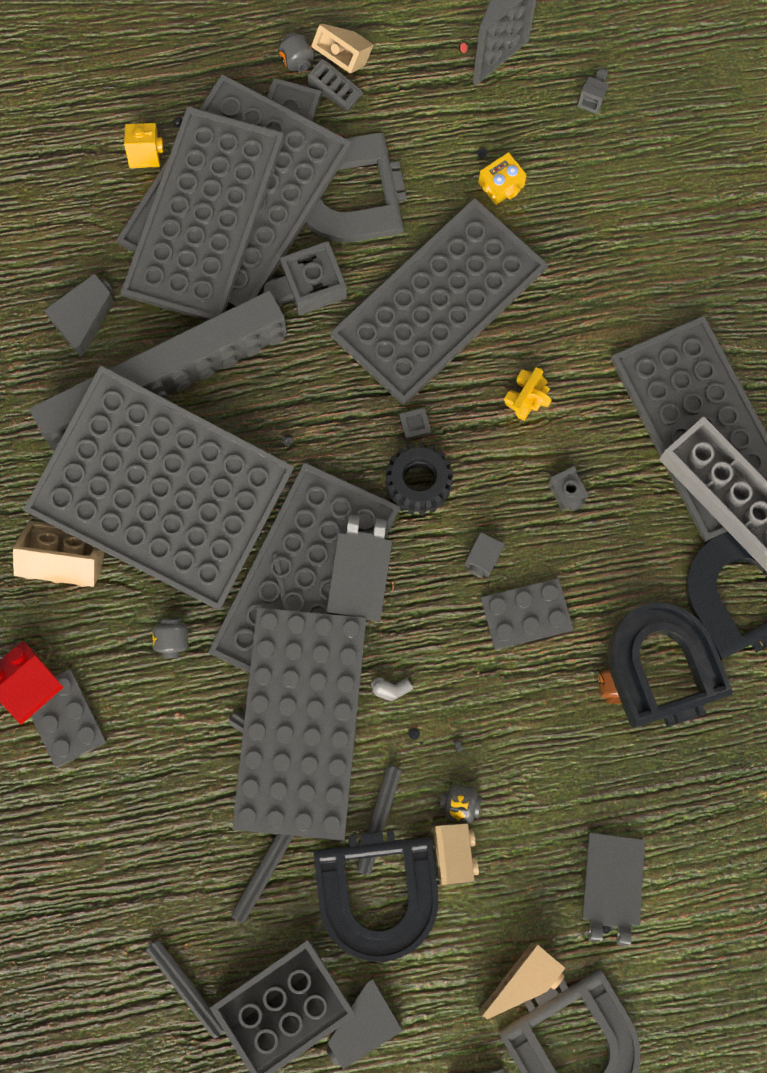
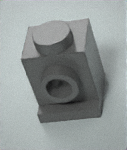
M575 466L551 477L548 482V486L562 512L569 508L571 511H575L585 505L584 501L588 497V493L576 473ZM572 486L575 492L569 493L566 487Z

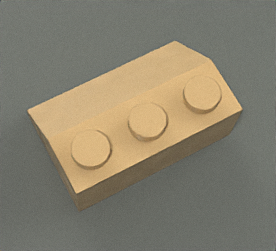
M28 521L13 548L14 576L26 579L47 580L54 583L76 584L82 587H94L101 573L105 552L49 523Z

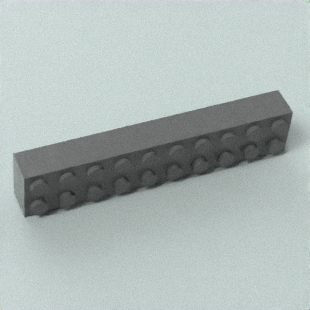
M269 290L109 370L166 399L169 394L175 391H184L191 386V383L199 379L205 380L214 375L215 371L223 367L230 368L234 366L239 359L245 356L252 357L258 354L261 348L269 344L276 345L287 336L284 315ZM94 377L29 408L42 436L53 451L56 450Z

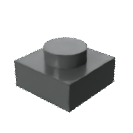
M425 408L399 414L405 441L431 435Z

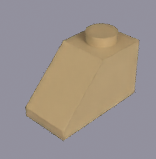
M320 24L311 47L349 73H353L366 65L374 44L354 31Z

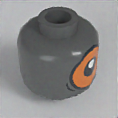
M290 33L283 37L280 42L278 53L288 70L304 72L310 68L315 53L306 36Z

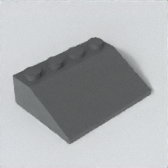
M490 0L479 28L472 82L475 86L529 42L537 0Z
M309 938L210 1007L250 1073H275L356 1016Z

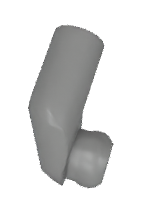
M377 677L371 682L373 693L377 697L389 701L396 700L413 690L407 678L396 684L386 682L381 677Z

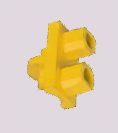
M536 367L533 372L521 370L516 381L518 386L523 387L521 393L510 390L504 398L506 406L514 410L519 419L525 421L531 409L538 411L540 406L548 407L552 402L550 397L547 396L550 388L546 386L548 382L542 376V369Z

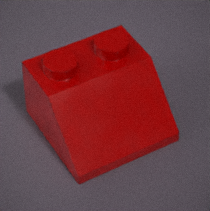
M21 641L0 660V703L20 725L64 688L44 661L24 641Z

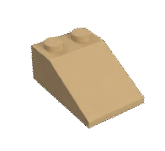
M531 943L482 1005L479 1012L486 1019H490L546 993L550 988L555 990L565 977L562 974L565 967L539 945Z

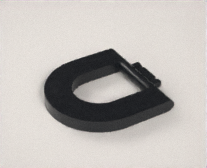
M730 533L722 534L712 539L700 549L688 568L685 584L689 607L693 615L707 629L720 660L752 645L757 653L763 650L759 641L762 642L765 648L767 647V621L740 634L717 592L718 574L725 565L732 562L743 561L751 563L758 567L767 578V571Z
M668 603L645 604L626 614L613 629L608 643V666L632 728L660 719H664L665 725L668 728L707 714L704 708L705 704L732 695V687L707 629L694 615L685 609ZM663 634L678 643L685 655L699 692L657 706L640 661L641 645L648 635Z
M394 830L386 831V841H383L382 831L360 834V844H357L356 835H349L350 846L313 850L321 918L327 933L343 951L361 960L387 962L411 953L426 939L435 923L439 902L431 836L395 840ZM403 854L408 903L404 915L397 923L384 929H372L362 925L353 916L349 906L345 861Z

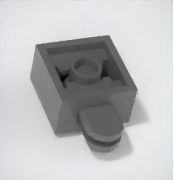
M329 241L281 257L280 265L283 276L266 282L264 286V293L270 290L277 305L293 301L298 315L347 299L346 284Z

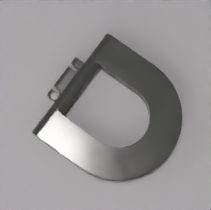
M383 133L345 138L352 142V148L338 170L378 164L386 206L352 212H337L327 207L320 198L304 225L319 237L334 242H356L403 233L404 227L398 202L406 201L407 197L406 192H403L405 187L401 171H396L400 170L399 161L390 163L385 135Z
M600 968L570 987L566 985L563 979L559 984L560 992L550 988L546 993L534 998L538 1004L537 1007L533 1005L531 1000L524 1002L529 1012L498 1031L499 1036L521 1073H557L531 1028L581 997L607 1042L608 1057L600 1073H638L640 1043L636 1029Z

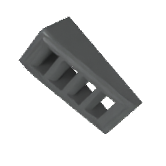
M323 59L320 60L308 75V86L322 91L324 97L347 112L363 95V92ZM330 80H333L334 82L328 87L327 84ZM339 86H342V89L338 93H335L337 88ZM348 91L351 92L346 100L342 99Z

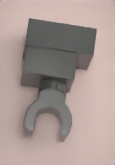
M599 67L595 79L588 77L582 89L577 107L595 114L599 113L609 85L605 83L609 70Z

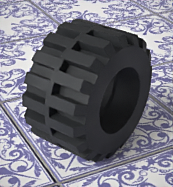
M419 443L418 447L409 444L406 450L403 448L399 449L397 456L393 455L390 459V465L387 466L386 490L387 494L391 496L390 500L393 504L397 503L401 511L407 509L408 514L414 515V512H419V516L425 515L426 511L433 513L436 511V507L439 506L441 508L445 503V499H448L453 482V469H450L451 463L449 459H444L445 454L441 450L437 453L435 446L430 445L429 449L424 448L425 443ZM423 468L433 475L435 483L428 490L415 491L404 483L403 477L411 469Z

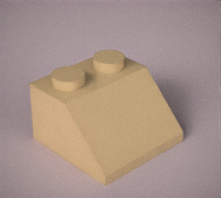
M468 824L435 826L433 833L439 885L474 881V875H479L477 858H472L471 847L475 846L474 830H469Z

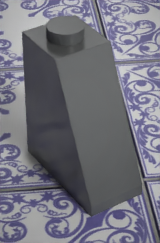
M95 274L44 310L49 320L79 357H82L87 351L114 304L111 296L113 289L105 279L100 281Z
M373 978L366 982L351 1005L356 1016L337 1028L328 1041L330 1048L326 1051L335 1066L340 1064L342 1069H345L403 1031Z

